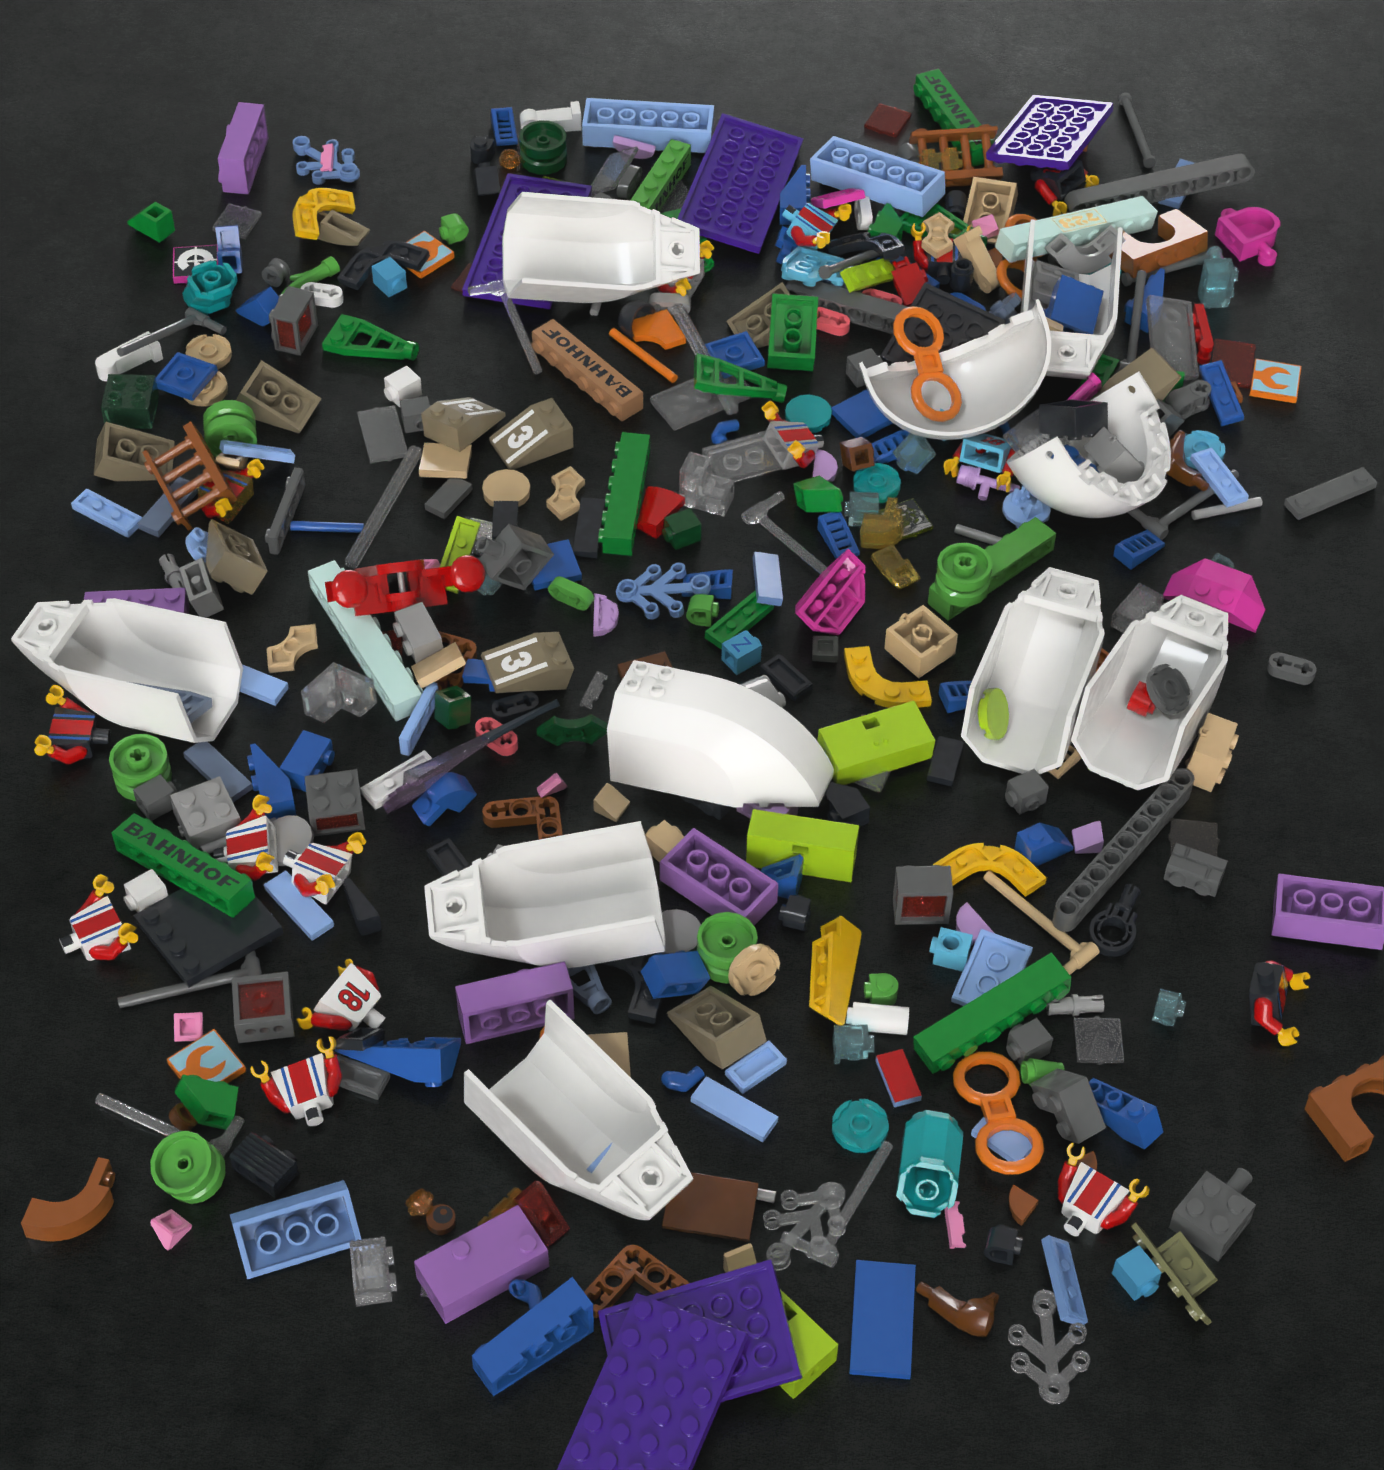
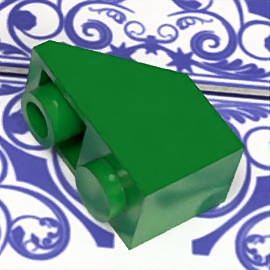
M157 202L147 206L127 221L129 226L159 243L175 231L172 211Z
M886 203L883 210L878 211L875 223L870 224L868 232H870L871 236H879L881 233L891 234L897 237L900 242L902 241L903 222L892 205Z
M820 475L793 483L797 506L805 512L842 511L841 502H843V495L841 490Z
M182 1075L175 1088V1094L198 1124L227 1130L235 1116L238 1087L229 1085L224 1081L214 1082L202 1079L197 1075Z

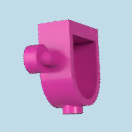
M1248 207L1239 211L1227 208L1221 212V216L1218 218L1215 236L1239 261L1258 255V262L1261 265L1272 266L1275 264L1277 252L1272 247L1275 243L1277 230L1280 227V220L1272 212L1264 208Z

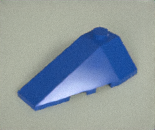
M425 1037V1041L409 1043L408 1038H399V1040L388 1041L387 1044H383L382 1040L364 1051L338 1050L335 1047V1052L410 1081L425 1083L426 1087H439L453 1075L461 1046V1038Z

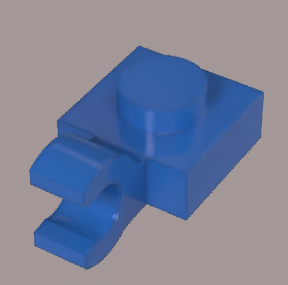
M784 226L780 229L775 246L781 248L776 258V262L782 264L783 259L798 247L795 241L787 235L786 231L788 228Z

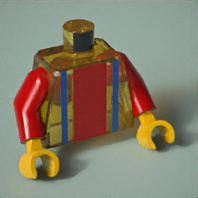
M259 459L252 460L247 465V468L242 470H222L238 500L230 504L228 498L215 499L201 508L206 517H218L225 523L230 524L254 495L252 478H259L261 475L260 470L265 468ZM208 481L198 487V497L200 498L213 490L214 482L210 483Z

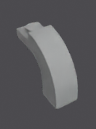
M1110 225L1092 242L1084 246H1074L1061 233L1045 247V250L1064 269L1079 274L1092 273L1112 262L1109 255L1114 251L1117 230ZM1122 235V244H1123L1126 240H1125V238H1124L1123 235Z

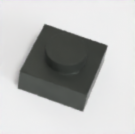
M813 636L812 661L837 662L838 637Z

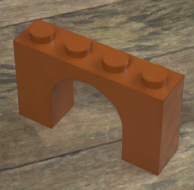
M1178 209L1161 214L1158 217V235L1166 240L1165 242L1155 244L1137 241L1125 231L1122 232L1126 241L1122 244L1120 269L1125 273L1128 272L1132 278H1136L1137 272L1140 270L1149 273L1207 251L1208 231ZM1113 252L1109 255L1111 259L1113 257Z
M1384 1055L1371 1065L1364 1064L1360 1066L1353 1074L1337 1077L1332 1084L1324 1088L1322 1086L1316 1087L1308 1095L1309 1098L1305 1106L1306 1112L1344 1162L1367 1152L1374 1138V1135L1355 1112L1351 1099L1367 1092L1384 1095Z

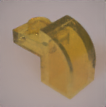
M888 497L884 515L864 513L860 529L861 548L885 549L897 544L902 539L904 526L902 508H898V498Z

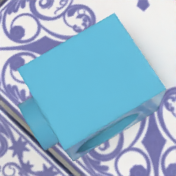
M941 927L939 936H933L929 952L934 953L933 964L963 972L971 951L973 935Z

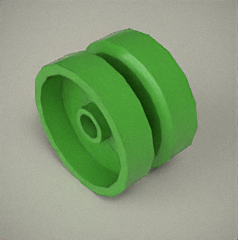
M223 400L207 408L203 415L204 440L215 458L222 453L219 449L221 440L257 444L255 414L248 405L236 400Z
M955 543L947 546L940 552L935 577V588L940 598L949 604L959 607L972 606L985 599L990 588L992 560L986 550L970 543Z
M134 734L117 742L110 751L109 763L117 791L124 798L136 801L133 789L160 774L166 782L172 780V771L165 745L157 737L148 734Z
M732 912L716 913L705 919L698 930L697 951L711 980L729 983L728 974L734 958L743 949L758 942L756 928L749 919Z
M189 1131L175 1132L164 1138L155 1148L150 1161L151 1175L156 1185L178 1201L188 1204L204 1202L212 1197L221 1187L226 1174L225 1160L221 1152L197 1133Z

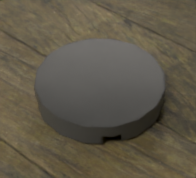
M1162 664L1154 667L1148 673L1146 679L1147 692L1154 705L1163 713L1177 714L1189 705L1187 696L1190 695V688L1185 677L1178 669H1172L1168 667L1170 665Z

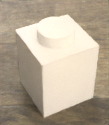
M408 366L384 378L385 396L399 407L400 400L417 398L422 395L421 378Z
M153 869L124 884L126 891L124 901L131 911L136 910L137 913L168 896L166 886Z

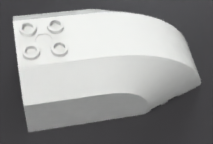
M521 192L507 209L502 237L503 284L508 298L573 303H599L622 299L699 274V228L676 218L664 216L657 210L647 209L635 201Z
M1032 219L1030 221L1025 255L1021 313L1031 310L1035 304V300L1031 298L1032 279L1036 263L1032 259L1035 220ZM1118 227L1111 265L1091 275L1079 274L1080 282L1104 291L1094 333L1082 334L1050 331L1051 355L1045 376L1087 380V377L1093 371L1112 339L1118 313L1122 227ZM1040 302L1042 309L1049 307V304Z
M1049 567L1032 582L1031 587L1027 591H1022L1018 594V599L1013 603L1009 602L1005 606L970 685L961 737L983 763L1021 774L1035 769L1038 774H1042L1062 766L1071 743L1085 687L1096 672L1105 635L1104 628L1102 627L1103 616L1100 609L1101 598L1098 580ZM988 688L1001 689L1008 702L1009 723L1004 737L999 740L987 739L984 736L986 733L985 729H981L979 725L978 704L980 699L985 697L983 692Z
M1180 595L1163 604L1159 611L1147 613L1143 620L1131 622L1085 687L1071 741L1090 771L1136 790L1166 782L1170 779L1199 733V729L1205 721L1220 686L1228 661V613ZM1168 664L1170 665L1168 667L1178 669L1185 677L1190 688V695L1187 696L1189 705L1177 714H1166L1156 707L1153 715L1148 713L1144 717L1126 709L1139 681L1146 683L1148 673L1158 665Z
M116 598L107 599L105 603H93L92 600H83L81 604H70L69 601L37 602L11 638L17 648L41 671L98 715L121 726L193 743L214 741L238 704L243 666L228 626L223 621ZM134 683L191 691L212 698V708L190 723L178 693Z
M634 660L615 692L607 727L610 781L730 807H743V803H759V807H768L770 803H784V807H819L834 775V768L823 748L796 718L763 695L737 683L714 676Z
M641 821L503 846L497 849L495 854L483 860L479 858L473 861L471 866L459 872L455 870L424 886L430 938L461 951L537 966H547L565 961L567 968L665 952L666 937L659 889L651 851Z
M551 1000L546 1003L544 1034L528 1056L493 1087L488 1089L469 1069L464 1072V1103L533 1172L552 1185L638 1220H650L693 1181V1177L677 1146L674 1145L669 1136L668 1129L665 1123L662 1122L652 1098ZM611 1144L610 1149L592 1173L587 1171L586 1169Z

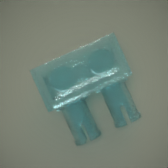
M1214 246L1208 250L1207 255L1209 259L1204 260L1198 289L1200 304H1204V308L1228 307L1230 298L1234 297L1233 283L1238 279L1237 267H1234L1232 258H1223L1222 249Z

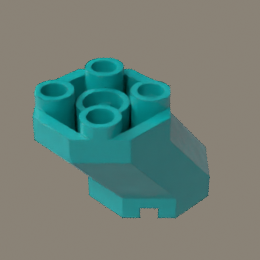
M210 260L194 266L191 277L188 276V284L182 293L185 303L188 307H192L206 315L228 307L232 291L238 281L237 274L229 263H223V266L217 265V261Z
M925 1110L914 1114L912 1119L905 1124L896 1196L900 1201L903 1200L911 1214L935 1218L941 1214V1210L946 1207L949 1209L955 1205L963 1131L958 1126L955 1118L951 1117L948 1113Z

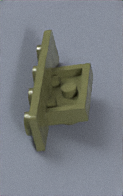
M1135 1222L1131 1226L1136 1232L1133 1239L1143 1250L1149 1249L1154 1256L1151 1258L1153 1263L1162 1273L1166 1272L1170 1277L1171 1281L1167 1284L1178 1298L1183 1295L1189 1304L1185 1308L1196 1322L1201 1319L1207 1325L1212 1323L1195 1297L1218 1281V1279L1184 1234L1179 1231L1157 1248L1145 1231Z

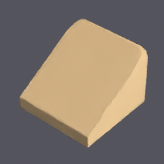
M609 783L605 784L594 799V811L615 822L618 821L630 805V801Z
M751 1243L724 1254L723 1268L725 1272L756 1264Z

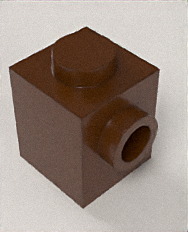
M859 437L839 442L842 463L851 471L875 466L873 458L874 448L869 441Z

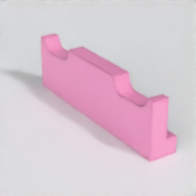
M333 143L322 145L324 151L321 153L320 163L323 165L320 169L321 172L333 171Z
M955 1201L953 1207L949 1209L946 1207L944 1209L950 1249L966 1247L962 1239V1235L965 1233L963 1216L958 1212L960 1201Z

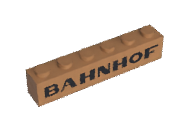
M554 319L532 331V347L537 354H541L552 366L558 368L566 378H570L582 391L587 392L595 402L604 406L611 415H615L619 420L624 421L643 409V391Z

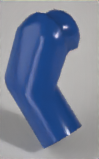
M736 419L719 422L711 435L713 444H716L718 447L724 446L726 444L725 441H727L726 433L737 431L739 429V422Z
M695 1066L687 1074L666 1071L662 1074L661 1081L663 1085L671 1090L686 1092L703 1079L705 1074L700 1067Z
M515 1279L509 1284L510 1293L515 1298L528 1303L530 1309L543 1300L541 1291L535 1284L522 1279Z

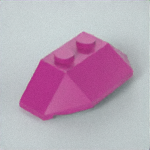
M847 549L819 575L795 605V613L812 631L832 635L841 634L865 603L864 574L866 566Z
M1206 558L1172 574L1163 594V598L1170 601L1183 595L1228 613V623L1255 633L1265 612L1264 605L1251 575Z

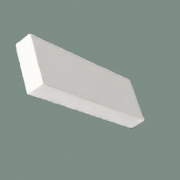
M424 750L360 788L363 797L376 810L439 773L440 766Z

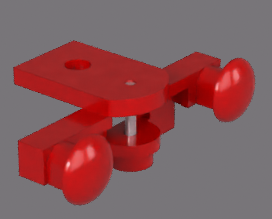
M463 555L458 557L452 566L425 569L424 559L344 570L338 573L333 581L325 582L327 602L336 601L343 607L354 608L355 616L399 611L423 602L425 607L448 604L445 587L455 586L462 592L476 591L485 580V569L478 558L471 555ZM404 572L407 575L409 592L405 590ZM397 573L400 593L389 594L387 575Z

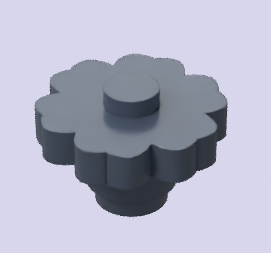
M1012 293L1002 301L998 300L993 304L989 313L1006 320V324L1011 323L1009 318L1018 315L1015 307L1022 299L1017 293Z

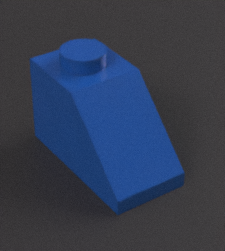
M270 286L250 297L235 311L237 314L263 327L270 323L269 314L276 307L279 296Z
M1037 823L1017 832L1014 850L1025 856L1037 867L1072 851L1073 846L1059 828Z

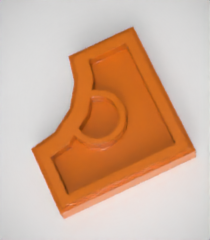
M667 309L633 320L632 332L635 342H654L661 345L665 350L686 344L685 335Z

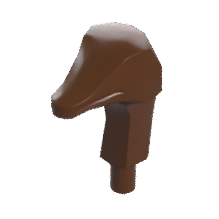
M1180 430L1170 440L1171 463L1170 470L1166 474L1187 486H1196L1200 490L1206 491L1209 483L1201 478V473L1189 468L1185 463L1184 439L1186 434Z
M923 1281L918 1284L916 1292L929 1299L928 1306L958 1329L973 1336L986 1337L994 1323L995 1306L999 1299L998 1294L992 1292L986 1297L972 1298L965 1302L954 1298L941 1286L933 1288Z

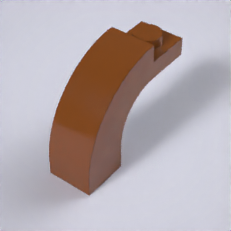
M98 1157L86 1186L75 1197L62 1202H49L32 1198L21 1222L26 1237L41 1241H62L77 1237L96 1226L107 1215L114 1203L110 1189L114 1184L115 1172L112 1170L109 1159Z

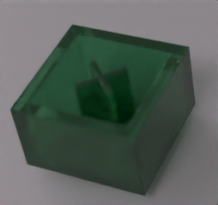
M108 374L101 404L104 423L109 422L127 428L152 429L159 399L155 375Z

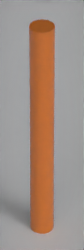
M613 328L610 330L609 335L670 382H676L678 375L617 329Z

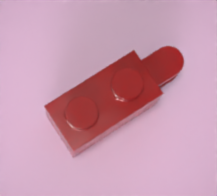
M905 256L901 261H892L894 271H891L894 286L903 301L902 304L910 307L923 284L928 282L925 270L919 269L917 262L910 264L908 257Z

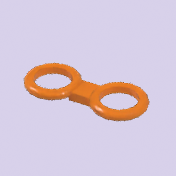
M1014 214L1008 218L1005 228L1030 222L1031 219L1036 221L1037 219L1026 214ZM1044 255L1032 257V259L1036 262L1037 257H1042ZM1004 259L1000 261L996 268L998 282L1007 294L1017 293L1022 299V290L1015 287L1009 281L1006 269L1016 268L1024 272L1025 259L1011 263Z
M914 306L905 308L896 315L893 331L898 344L905 352L914 356L919 375L913 380L911 399L916 409L924 417L937 422L951 420L960 411L962 397L955 381L943 373L944 370L938 352L944 342L943 328L939 320L928 310ZM916 317L924 320L933 331L934 340L932 345L918 347L911 343L904 332L905 319ZM937 381L946 387L951 396L949 410L943 412L936 411L925 403L921 393L924 382Z
M976 1052L964 1057L954 1070L953 1082L961 1097L972 1104L981 1106L986 1125L979 1130L975 1139V1148L979 1159L992 1171L1005 1175H1018L1031 1170L1040 1162L1044 1153L1043 1138L1035 1127L1027 1121L1016 1118L1011 1098L1016 1095L1021 1084L1018 1069L1008 1058L994 1052ZM990 1064L1003 1070L1009 1081L1007 1086L1001 1091L993 1094H983L968 1086L965 1081V1075L974 1066ZM1012 1130L1027 1137L1032 1144V1150L1024 1159L1004 1161L991 1154L987 1147V1142L997 1132Z

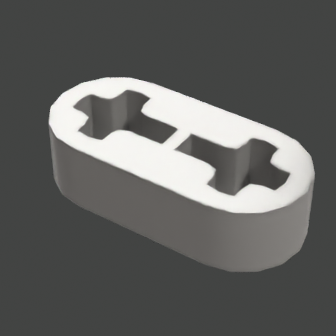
M653 293L648 297V303L654 307L655 313L667 309L671 315H685L691 309V298L688 295L681 296L680 293Z

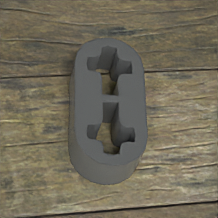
M632 164L628 166L618 183L617 197L630 199L641 180V167Z
M1279 652L1270 656L1267 665L1270 675L1302 685L1313 682L1317 669L1315 664L1309 660Z

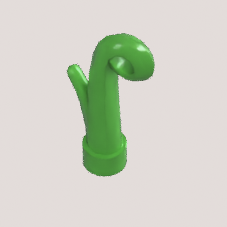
M330 256L313 269L291 275L290 280L294 282L289 286L301 289L305 283H317L328 276L332 277L340 272V267L337 261Z

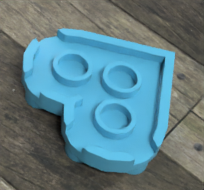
M798 246L783 259L781 277L785 280L803 281L804 285L813 287L816 286V282L824 280L819 276L818 272L821 266H830L845 259ZM840 272L834 273L830 278L825 279L830 280L836 286L844 285Z

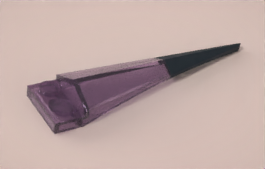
M556 699L405 771L403 774V785L389 794V800L383 804L386 813L388 814L411 803L452 768L492 741L560 706L558 700Z

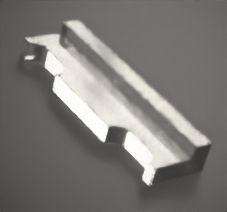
M598 671L595 673L579 706L592 709L593 706L591 704L593 700L597 701L604 687L602 682L605 679L607 680V675Z

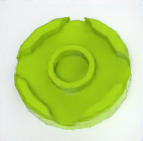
M988 688L983 692L985 697L981 698L978 704L979 725L981 729H985L986 733L984 736L987 739L999 740L1004 737L1009 723L1008 702L1001 689Z

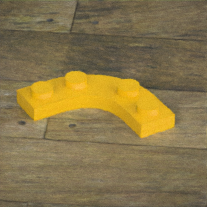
M315 188L309 190L302 197L300 196L292 215L295 236L317 240L320 234L317 222V214L319 212L334 210L336 212L353 214L355 210L353 193L331 188Z
M869 646L844 648V658L849 680L861 696L865 694L867 697L875 700V704L887 708L915 701L917 707L931 706L932 699L927 680L903 683L891 682L882 678L876 672Z
M984 843L966 845L933 864L951 866L952 886L978 871H992L1001 874L1025 897L1046 884V877L1025 856L1003 845H1000V848L984 846Z

